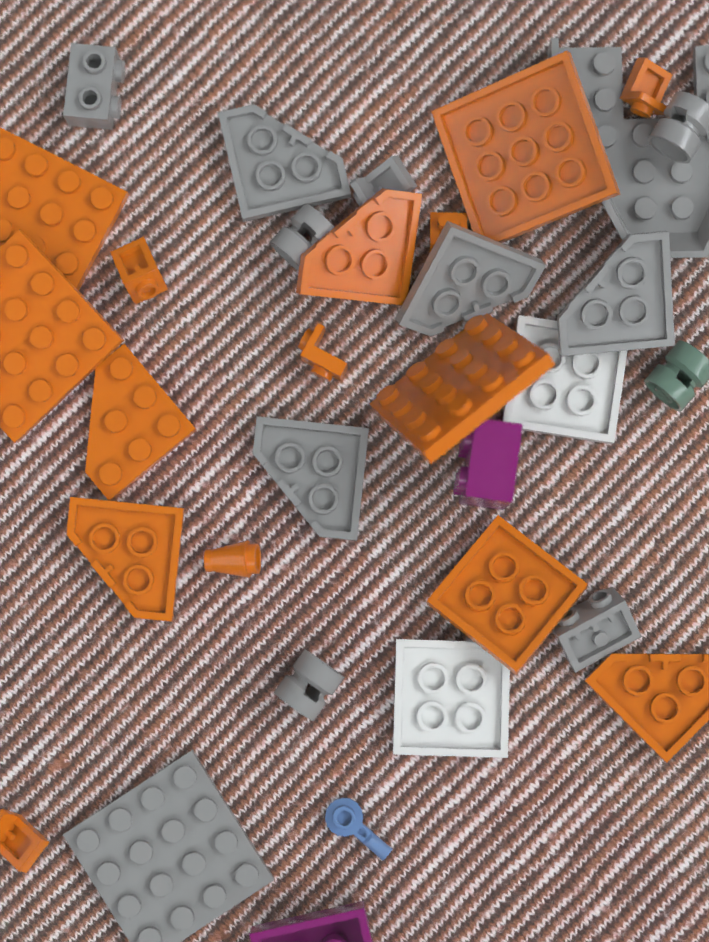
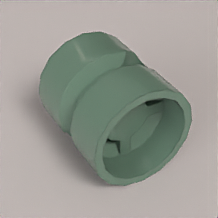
M679 340L666 354V364H658L644 380V383L663 403L681 412L694 398V388H702L709 380V359L691 344Z

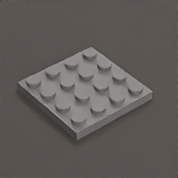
M194 750L180 757L63 834L129 942H181L275 879Z

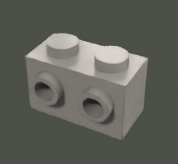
M71 43L63 116L69 126L113 130L114 118L119 119L121 115V96H117L118 83H123L125 78V61L120 59L116 47Z

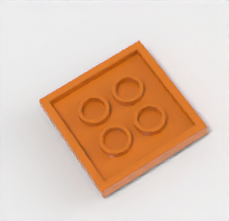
M497 515L427 599V605L517 675L584 593L588 584Z

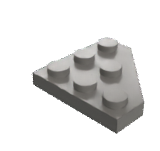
M255 104L218 112L243 222L299 210L305 203L310 206H316L351 198L344 161L340 156L332 151L328 152L286 123L284 125L269 116L266 111Z
M447 221L395 319L401 326L430 337L444 332V327L463 319L465 322H468L477 315L493 312V307L511 300L516 303L528 298L546 264L542 259Z
M669 231L628 234L557 316L559 354L561 356L675 346Z
M257 416L252 453L319 537L357 541L369 428Z

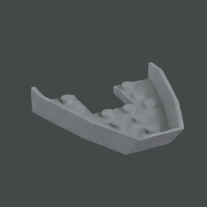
M551 38L547 49L548 59L566 50L572 55L617 182L620 195L605 200L602 204L622 241L628 234L669 231L670 258H708L709 132L705 137H699L701 145L689 163L683 164L665 157L655 150L648 141V137L659 119H624L623 100L619 99L623 91L622 47L559 48V38ZM695 46L693 49L694 95L708 104L709 46Z

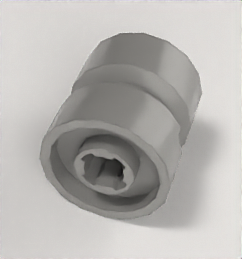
M679 91L674 94L664 111L666 118L659 119L649 135L648 141L660 154L673 161L685 164L692 160L700 147L701 140L699 137H705L709 132V104L693 94Z
M306 203L291 218L292 226L283 227L269 242L274 250L298 272L301 254L334 228L320 212ZM305 232L312 237L310 242L302 236Z
M304 649L293 664L295 673L293 675H285L274 691V694L297 712L314 721L326 705L324 696L333 695L345 677L320 658Z

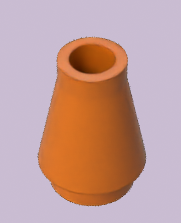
M247 540L216 549H206L204 552L205 571L250 578L252 574H259L261 570L259 544H251Z

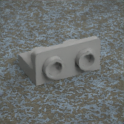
M613 587L598 590L591 594L589 599L571 607L552 631L570 667L575 673L642 637L626 601Z

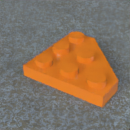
M384 188L379 190L301 254L296 293L403 305L409 293L422 194Z
M125 343L95 368L85 473L108 501H112L197 431Z
M70 497L66 535L79 548L108 587L123 602L134 618L173 621L185 508Z
M611 653L583 680L666 763L709 721V654Z

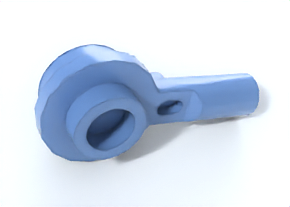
M342 797L335 799L329 804L325 820L331 832L345 837L353 834L382 861L390 854L392 848L362 823V809L356 801L351 798Z

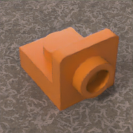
M144 236L110 252L122 282L135 304L152 299L168 289Z

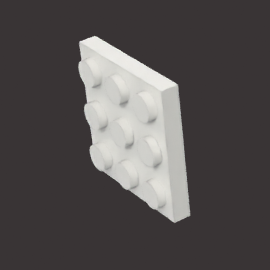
M519 315L515 332L546 351L554 361L555 366L504 406L502 421L523 424V431L613 444L615 442L628 350L561 356L559 354L557 321Z
M396 639L393 754L508 758L510 670L474 641Z

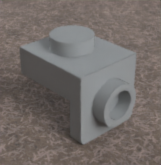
M398 155L391 156L365 177L355 178L350 182L351 187L355 191L354 198L359 206L364 204L382 188L411 192L417 187Z

